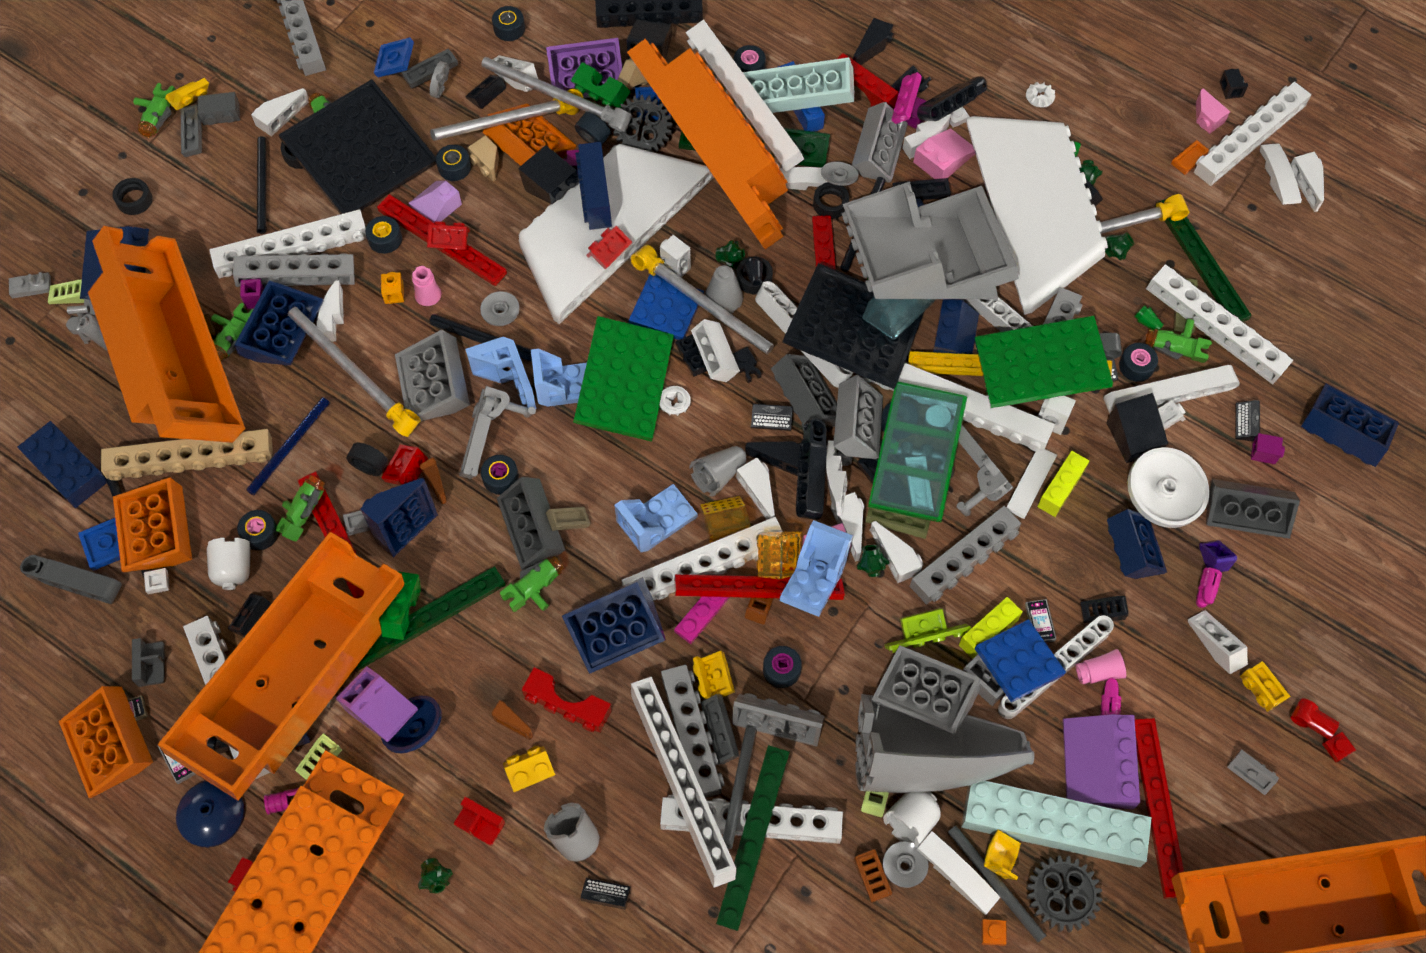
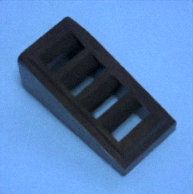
M1125 595L1080 602L1083 623H1091L1097 617L1103 615L1108 616L1112 621L1126 620L1129 615ZM1097 606H1101L1102 615H1099ZM1107 606H1110L1111 613H1108ZM1089 607H1092L1094 616H1090Z

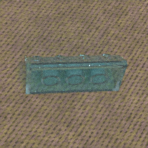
M873 297L868 302L862 318L895 340L934 303L935 299H875Z

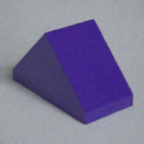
M1219 540L1199 544L1206 568H1214L1220 572L1229 571L1237 560V555Z

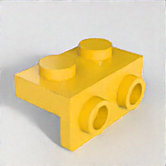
M205 78L197 82L192 81L166 94L165 99L176 110H179L197 101L198 96L206 95L209 82Z
M718 651L704 658L698 656L693 658V671L698 677L700 684L698 689L702 697L708 699L715 694H722V697L735 693L724 652Z
M1263 661L1253 668L1247 669L1240 676L1244 686L1252 691L1257 703L1262 708H1265L1267 712L1291 697Z
M534 746L521 756L518 754L512 755L503 763L513 792L555 775L544 746Z

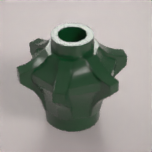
M1084 160L1081 168H1079L1080 173L1084 172L1085 178L1093 186L1096 179L1103 172L1094 165L1092 160Z
M1127 232L1117 236L1110 235L1106 237L1108 248H1105V253L1109 258L1116 257L1121 261L1126 258L1127 252L1135 243Z
M730 240L725 246L716 249V260L718 263H725L730 268L737 269L740 261L745 259V250L739 247L738 241Z
M866 545L862 548L863 553L860 562L856 565L857 570L865 571L869 577H877L880 575L881 570L886 569L885 566L889 564V560L882 555L878 545Z
M429 858L421 864L422 872L418 883L419 890L428 889L430 893L435 894L444 891L445 886L450 884L448 879L453 875L452 870L443 867L436 858Z

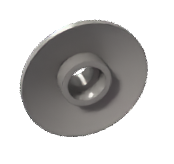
M830 162L821 169L822 177L831 184L845 186L855 183L858 179L856 168L844 162Z
M502 291L489 294L482 301L480 307L483 319L494 326L510 324L517 318L520 310L519 302L515 296Z
M905 841L895 843L884 855V873L893 884L899 887H914L920 884L927 875L928 859L917 851L918 847H915L914 843ZM901 863H907L909 869L903 870Z

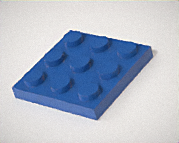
M650 274L629 318V324L673 334L674 339L680 340L686 337L699 305L660 276H652Z
M1029 619L975 647L976 652L1011 703L1057 680L1066 673Z

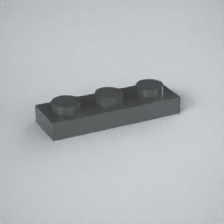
M448 48L401 73L412 89L432 79L434 70L440 61L447 63L449 69L457 66L458 61Z
M198 104L181 108V154L184 157L202 153V126L198 115Z
M715 694L702 701L701 706L706 717L708 731L711 735L718 764H725L739 757V752L722 694Z

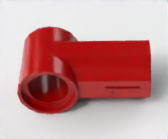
M1305 698L1300 699L1290 719L1300 727H1309L1327 739L1332 738L1339 727V722L1318 710V706L1313 701Z

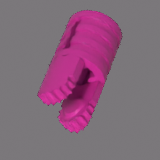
M1203 569L1196 604L1199 608L1211 605L1215 601L1214 599L1218 593L1222 573L1217 569Z
M1109 678L1105 684V694L1101 696L1100 715H1120L1122 698L1119 696V685L1115 678Z
M299 788L264 795L267 815L286 810L291 802L290 796L295 795Z

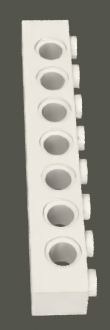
M1293 82L1289 87L1285 86L1277 97L1274 95L1266 106L1262 105L1254 116L1250 115L1242 126L1238 125L1230 136L1226 135L1218 146L1214 145L1206 156L1202 155L1196 162L1197 167L1194 173L1208 185L1212 186L1302 110L1309 101L1311 94L1296 82Z
M359 209L209 250L213 267L218 277H229L233 275L234 256L308 255L323 252L327 249L367 239L365 233L366 226Z
M1166 264L1147 286L1146 289L1178 312L1186 320H1194V324L1198 329L1271 384H1274L1292 363L1293 360L1286 353L1280 351L1270 341L1264 339L1254 329L1248 327L1238 317L1232 315L1222 305L1216 303L1206 293L1200 291L1190 281L1184 279Z
M773 517L622 580V586L643 577L646 585L653 587L650 590L653 600H662L670 593L675 592V574L683 575L681 571L690 570L691 573L689 575H722L728 569L733 567L739 568L749 560L761 559L766 553H769V532L783 531L776 517ZM760 538H764L767 540V542L760 543L757 540ZM773 542V547L777 546V542ZM741 546H746L748 550L741 551L738 548ZM721 554H727L730 557L727 559H722L719 556ZM702 562L710 563L708 567H703L700 564ZM667 577L672 579V581L669 583H664L661 581L663 578Z
M208 616L183 626L205 685L226 661L225 651H228L225 641L223 639L220 640L218 633L221 632L216 621L212 622ZM207 639H211L209 644L203 645ZM214 657H219L215 663H211ZM229 746L233 758L235 759L238 756L239 752ZM263 768L256 779L270 772Z
M668 795V798L663 797L661 829L689 832L684 818L678 814L680 809L674 795ZM719 798L707 801L720 833L724 834L726 820L723 818V815L728 812L730 803ZM744 800L741 803L735 835L742 836L746 822L745 817L748 815L751 805ZM780 804L779 807L774 806L771 815L777 816L780 822L776 825L769 823L765 838L840 844L843 812L832 807L824 808V810H815L814 806L793 808V805ZM797 817L802 820L803 824L796 827L791 824L790 820ZM820 819L825 823V826L823 828H816L813 825V821Z

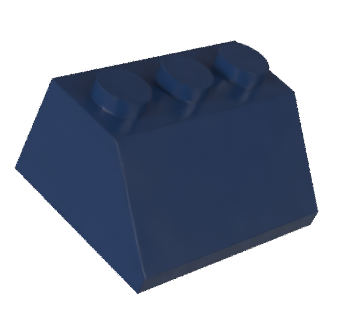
M943 299L933 353L973 354L979 313L963 300Z
M1129 509L1107 519L1109 525L1108 532L1113 538L1114 550L1120 559V569L1126 577L1138 579L1167 573L1152 524L1140 513Z

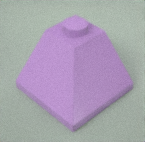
M435 181L408 203L412 209L433 223L435 221L441 222L462 205L459 191L447 181Z

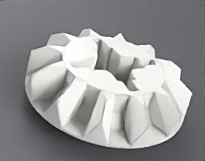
M1036 82L1034 85L1030 84L1026 91V98L1030 104L1036 107H1047L1054 102L1055 90L1051 89V85H1045V82L1042 84ZM1038 92H1045L1044 95L1041 94L1040 96H1037Z
M667 387L662 391L660 407L669 416L671 414L678 416L680 413L686 412L687 408L690 407V395L682 387ZM677 396L679 403L672 406L670 400H674Z

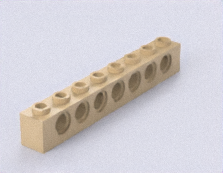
M268 429L242 432L233 443L180 439L101 449V471L107 479L117 481L121 478H140L143 475H162L167 472L181 473L184 470H203L208 467L222 468L226 465H244L248 462L262 463L273 459L272 437Z

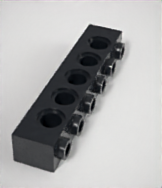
M595 0L597 28L633 26L636 19L665 24L699 23L703 20L702 0Z

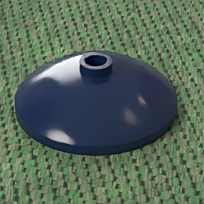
M423 695L408 699L418 710L389 742L381 738L388 750L399 754L408 753L421 748L430 741L438 730L442 718L441 707L435 699Z
M208 781L195 785L186 792L178 805L176 823L179 832L188 842L198 847L210 848L227 842L237 833L242 825L245 814L243 798L241 797L237 801ZM209 806V811L203 813V809Z

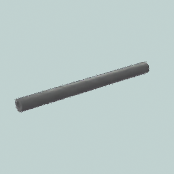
M753 727L745 728L723 839L728 849L733 847L756 734V729Z
M954 826L947 833L1033 938L1040 942L1047 935L996 873L984 867V859L959 828Z

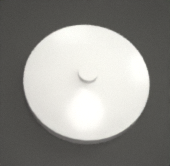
M1167 447L1149 450L1134 462L1129 471L1128 492L1131 501L1143 517L1156 525L1168 528L1188 525L1204 512L1208 504L1209 484L1203 469L1192 457L1180 450Z

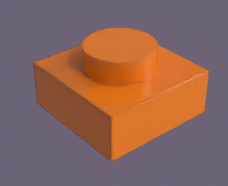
M983 919L982 944L1005 946L1006 921Z

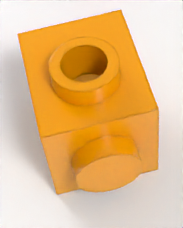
M400 272L381 274V294L385 304L404 302V282Z

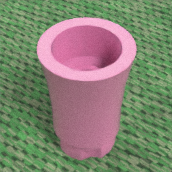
M425 266L416 267V270L412 273L415 300L423 306L436 304L441 298V289L437 285L433 273Z
M1118 649L1076 664L1077 676L1082 684H1092L1109 678H1126L1125 664Z

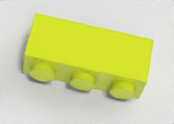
M1071 451L1043 494L1037 507L1056 517L1085 472L1089 460Z
M1006 597L962 636L959 646L974 659L978 655L975 650L976 645L1011 628L1019 620L1023 611Z

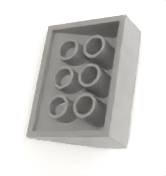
M440 330L395 354L405 409L416 413L421 421L453 414L470 405L456 337Z
M899 645L872 698V702L954 735L970 711L980 691V678Z
M745 693L744 695L739 694L734 701L732 725L743 728L753 727L758 732L817 747L824 716L815 710L804 711L800 710L796 705L787 704V706L778 704L773 699L761 700L757 699V696Z

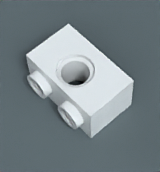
M674 235L669 239H665L660 245V258L664 260V266L678 276L683 277L691 269L690 247Z
M1066 396L1045 399L1038 417L1054 423L1055 426L1052 432L1061 435L1076 400Z

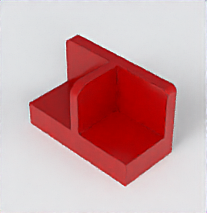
M464 797L460 803L463 809L454 821V825L492 846L506 824L504 819L471 799Z

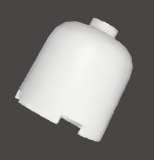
M218 538L208 542V576L213 584L221 586L224 590H233L236 586L246 582L250 574V542L248 540L234 538V542H225V538Z
M907 792L886 812L883 819L886 825L889 823L894 829L892 834L898 840L914 843L915 847H918L939 821L941 811L936 802L937 799L932 793Z

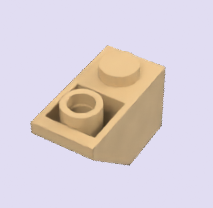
M632 59L626 60L617 80L623 83L629 90L635 89L637 85L647 84V80Z
M485 135L468 147L470 162L473 165H477L485 177L488 176L494 181L497 176L499 155L497 146Z

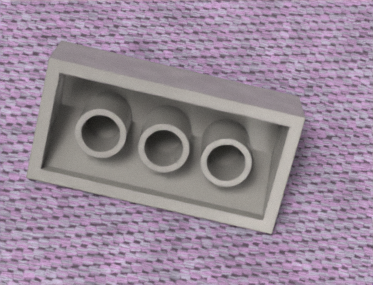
M886 102L868 108L852 166L863 177L875 180L877 177H882L885 179V182L889 183L892 182L908 123L903 121L895 124L891 120L894 110Z
M858 375L839 384L833 446L849 457L877 459L879 458L883 396Z

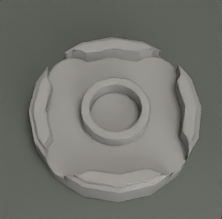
M443 61L437 64L430 83V96L440 98L445 89V86H443L444 82L448 80L449 65Z

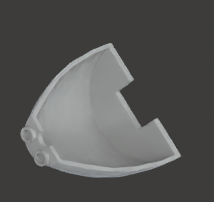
M861 694L857 721L859 722L858 731L861 734L856 735L855 752H857L855 773L857 786L860 791L888 793L943 791L986 781L1027 764L1032 765L1034 762V751L1031 750L1030 742L1027 741L1022 731L966 715L955 734L950 735L872 702L873 695Z

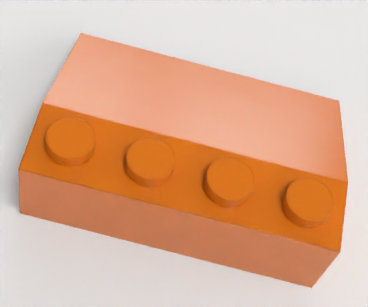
M526 103L523 105L488 114V116L529 107L530 105ZM541 115L483 129V134L520 166L545 145L561 158L567 155V150H574L577 146Z
M169 477L113 496L122 572L170 567L192 560L183 488L180 484Z
M102 686L59 721L88 798H93L126 781L153 763L123 687Z

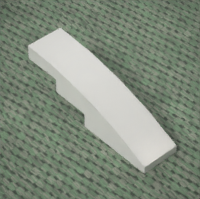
M1280 144L1261 145L1260 153L1266 160L1265 169L1271 177L1270 186L1282 205L1301 203L1302 199L1297 181Z
M792 167L787 172L780 168L787 180L785 184L787 189L806 190L808 186L818 187L823 183H827L821 175L822 168Z
M828 441L826 455L828 488L836 514L841 516L847 490L846 471H842L841 456H836L837 449L833 446L834 441Z
M1040 449L1035 452L1006 507L1011 513L1025 519L1057 457L1056 454L1046 449L1044 451Z
M931 832L917 848V851L934 865L933 868L951 882L950 885L983 914L986 915L999 900L1000 896L935 833Z

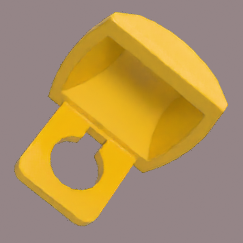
M997 830L986 851L984 867L1004 879L1017 880L1018 876L1011 873V870L1016 862L1021 843L1002 831Z

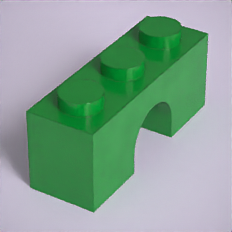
M582 62L570 80L575 85L574 89L582 94L586 92L596 102L598 99L601 100L604 106L610 105L614 108H620V104L624 103L631 91L623 83L610 76L603 85L599 86L603 76L595 68Z
M398 571L402 574L404 586L383 612L380 626L382 637L403 640L409 626L410 606H416L421 586L419 574Z

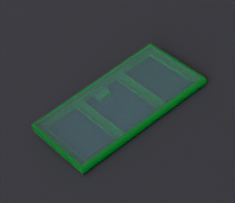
M897 382L892 396L868 507L934 522H942L967 396Z

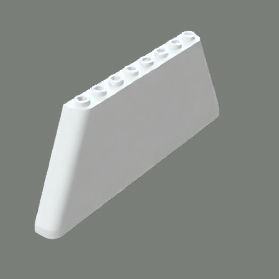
M979 116L966 118L967 128L990 204L1017 266L1019 279L1014 280L1023 313L1026 315L1035 311L1057 294L1060 287H1066L1105 257V248H1108L1105 237H1101L1102 226L1100 220L1096 221L1097 211L1095 205L1090 203V199H1092L1089 188H1085L1084 172L1080 173L1081 163L1079 157L1074 155L1076 148L1074 142L1069 140L1071 134L1068 125L1065 126L1061 122Z
M623 144L612 147L610 152L603 157L612 227L610 229L617 226L632 243L607 269H604L592 256L589 258L586 256L590 251L588 247L595 240L599 242L602 239L600 235L607 228L589 230V223L584 222L579 182L574 188L568 190L560 200L550 204L542 215L537 216L531 225L519 233L520 248L554 321L560 324L624 264L632 254L644 245L714 178L707 166Z

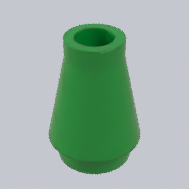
M1145 305L1134 316L1137 319L1136 322L1153 330L1155 333L1164 325L1153 310Z

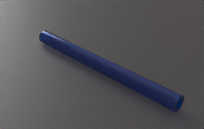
M321 397L246 488L247 492L253 496L258 492L330 404L326 398Z

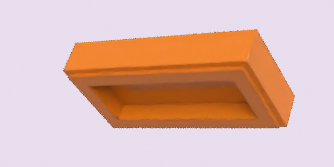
M1196 140L1174 158L1171 164L1186 175L1196 166L1197 160L1202 155L1206 156L1209 149Z

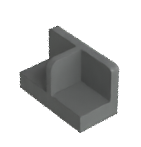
M141 638L132 639V681L137 686L142 687L165 683V644L163 642L146 644Z

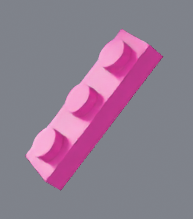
M918 72L907 75L902 80L891 119L895 124L906 121L911 117L922 78Z
M701 597L676 626L674 632L692 644L730 597Z

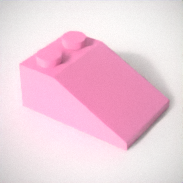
M950 128L928 138L917 147L913 162L934 179H944L951 176L975 155L973 145Z

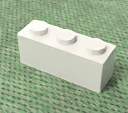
M704 319L691 330L711 379L727 382L740 372L720 323Z

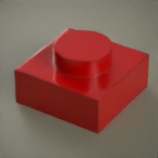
M1343 732L1322 744L1336 763L1356 751Z

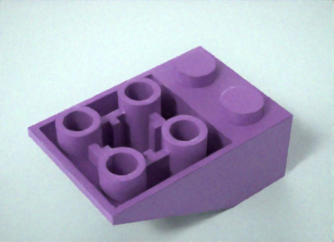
M367 666L336 698L347 713L386 742H389L418 710L415 705Z

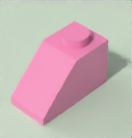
M1203 88L1196 100V123L1210 134L1225 123L1230 111Z

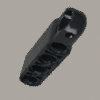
M981 76L973 77L965 83L956 84L924 102L917 109L918 119L921 121H938L970 103L987 90L986 79Z
M817 418L807 420L803 427V440L799 447L796 494L797 516L812 520H819L823 515L827 455V429L824 423Z

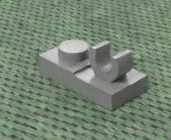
M39 272L36 275L28 274L26 276L9 278V295L11 298L49 293L51 276L49 273Z
M1242 749L1227 767L1264 795L1269 792L1279 779L1274 771L1273 773L1265 768L1264 764L1261 765Z

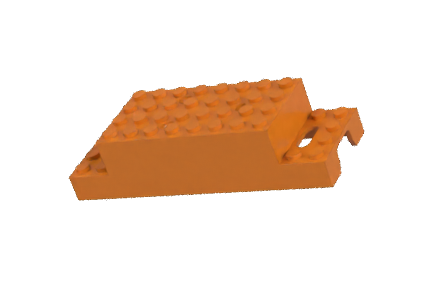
M646 38L630 49L627 53L764 249L766 250L784 237L781 233L783 228L768 204L788 191L785 185L787 180L770 152L766 150L760 138L756 136L750 124L746 122L740 110L736 108L730 96L726 94L724 88L716 80L699 53L696 52L694 54L691 48H689L668 64L654 43L649 44Z
M103 226L92 241L103 273L88 291L131 422L155 424L159 436L164 438L233 443L245 430V426L176 240L174 238L156 236L147 245L142 247L120 243L123 238L122 229ZM124 264L145 267L151 271V274L130 271Z
M330 532L161 739L158 746L163 753L239 801L263 768L275 774L382 634L379 618L403 588L402 574L385 564L377 568L357 556L347 541ZM338 578H344L364 591V595L358 599L353 598L335 587L334 581ZM317 640H321L326 643V647L320 649L314 644ZM260 680L265 681L263 687H258L256 683ZM213 736L238 751V756L233 760L225 758L207 746L208 739Z
M325 750L305 784L299 787L199 953H312L404 794ZM336 790L343 792L361 802L364 807L363 812L355 815L330 800V794ZM318 845L324 852L321 856H316L310 852V847ZM255 899H260L262 901V906L260 908H254L252 906V903ZM297 922L304 924V929L300 932L294 929Z
M1426 835L1182 872L1172 878L1191 953H1357L1408 945L1426 938V906L1421 904L1412 878L1413 871L1417 870L1424 875L1426 881ZM1322 879H1326L1328 881V888H1325L1321 885ZM1211 902L1214 906L1222 938L1217 936L1209 909ZM1260 911L1267 914L1268 924L1261 922ZM1337 925L1343 928V934H1338L1335 931Z

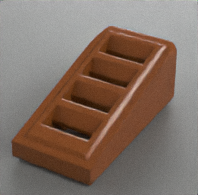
M431 458L420 464V469L441 504H445L446 496L438 467L434 458Z
M751 598L746 609L745 618L765 624L774 598Z
M499 700L492 711L494 721L531 740L533 734L530 727L502 700Z
M873 849L854 857V864L870 902L873 903L891 896L892 891L876 850ZM870 859L873 861V863L866 866L862 865V862ZM876 868L877 872L866 875V871ZM880 877L881 881L870 885V880ZM880 886L884 887V890L873 894V889Z

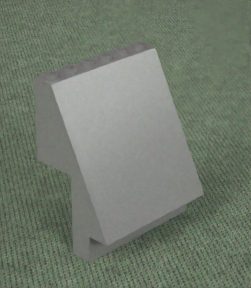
M910 182L843 204L845 210L842 213L844 223H849L846 228L849 237H854V239H851L854 251H859L856 253L859 264L863 263V266L860 268L863 277H868V280L865 281L869 292L873 291L875 299H998L996 286L1019 279L1016 263L982 186L917 207L915 194L912 192Z

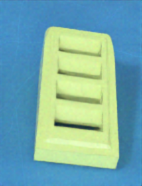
M82 280L51 285L48 303H84V299H80ZM55 291H58L57 297H55Z
M324 733L318 738L295 770L306 780L310 776V773L305 770L306 766L312 770L314 769L315 765L311 761L313 759L317 762L319 761L320 757L317 754L319 752L324 753L325 749L323 747L325 745L330 748L329 753L338 756L342 751L340 746Z
M866 791L861 811L883 817L889 793ZM870 793L883 797V799L871 796Z

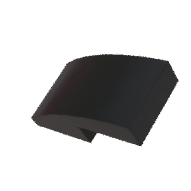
M693 334L675 342L681 357L693 377L707 371Z

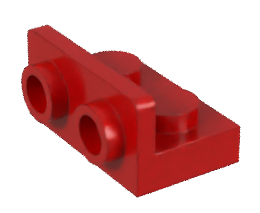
M435 221L434 225L428 224L427 248L467 251V237L470 229L465 227L464 223H453V226L446 225V222Z
M617 226L613 229L608 227L600 235L602 239L599 242L595 240L588 247L590 251L586 256L588 258L592 256L604 269H607L632 243Z
M400 444L381 478L387 483L397 485L417 480L421 473L420 464L426 462L428 457L418 447Z

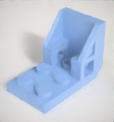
M500 337L465 349L473 375L501 384L513 380L516 389L519 391L522 405H527V408L534 407L536 409L533 390L514 340ZM507 367L511 368L509 371H504V370H503L504 368H507Z
M532 349L531 356L538 403L547 407L578 403L586 363L562 366L560 357L541 349Z
M674 484L644 504L640 499L621 500L614 505L617 523L640 552L649 551L698 517L697 512Z
M813 520L799 554L797 567L784 588L779 601L819 617L843 573L853 535Z

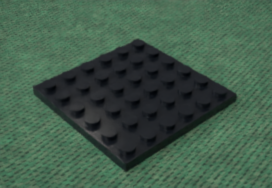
M372 79L279 134L280 140L340 215L359 209L363 210L436 164V156Z
M818 263L782 343L895 389L926 307L906 299H875L873 291H868L865 282Z

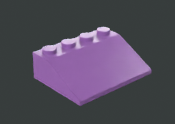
M618 38L546 47L551 85L565 91L575 88V85L570 80L582 62L595 68L603 76L599 86L603 85L609 76L617 80L622 70ZM586 92L583 94V98H590Z
M1111 714L1063 719L1066 799L1107 808L1134 809L1140 803L1134 715Z

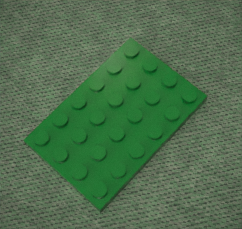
M597 316L573 423L652 441L674 335Z
M1095 316L975 337V345L990 409L1113 387Z

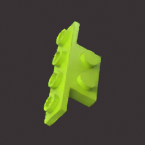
M939 608L900 618L904 639L884 645L886 649L896 653L899 645L903 647L912 645L913 648L924 646L926 641L941 642L946 640V636H964L966 631L971 629V626L962 624L947 628L943 609Z

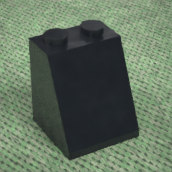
M636 19L627 37V52L646 38L649 44L654 43L666 60L672 38L671 24Z
M546 145L518 168L525 191L550 204L560 200L568 190L574 188L579 182L577 170Z
M1153 393L1115 404L1106 423L1126 464L1135 462L1149 450L1168 445Z

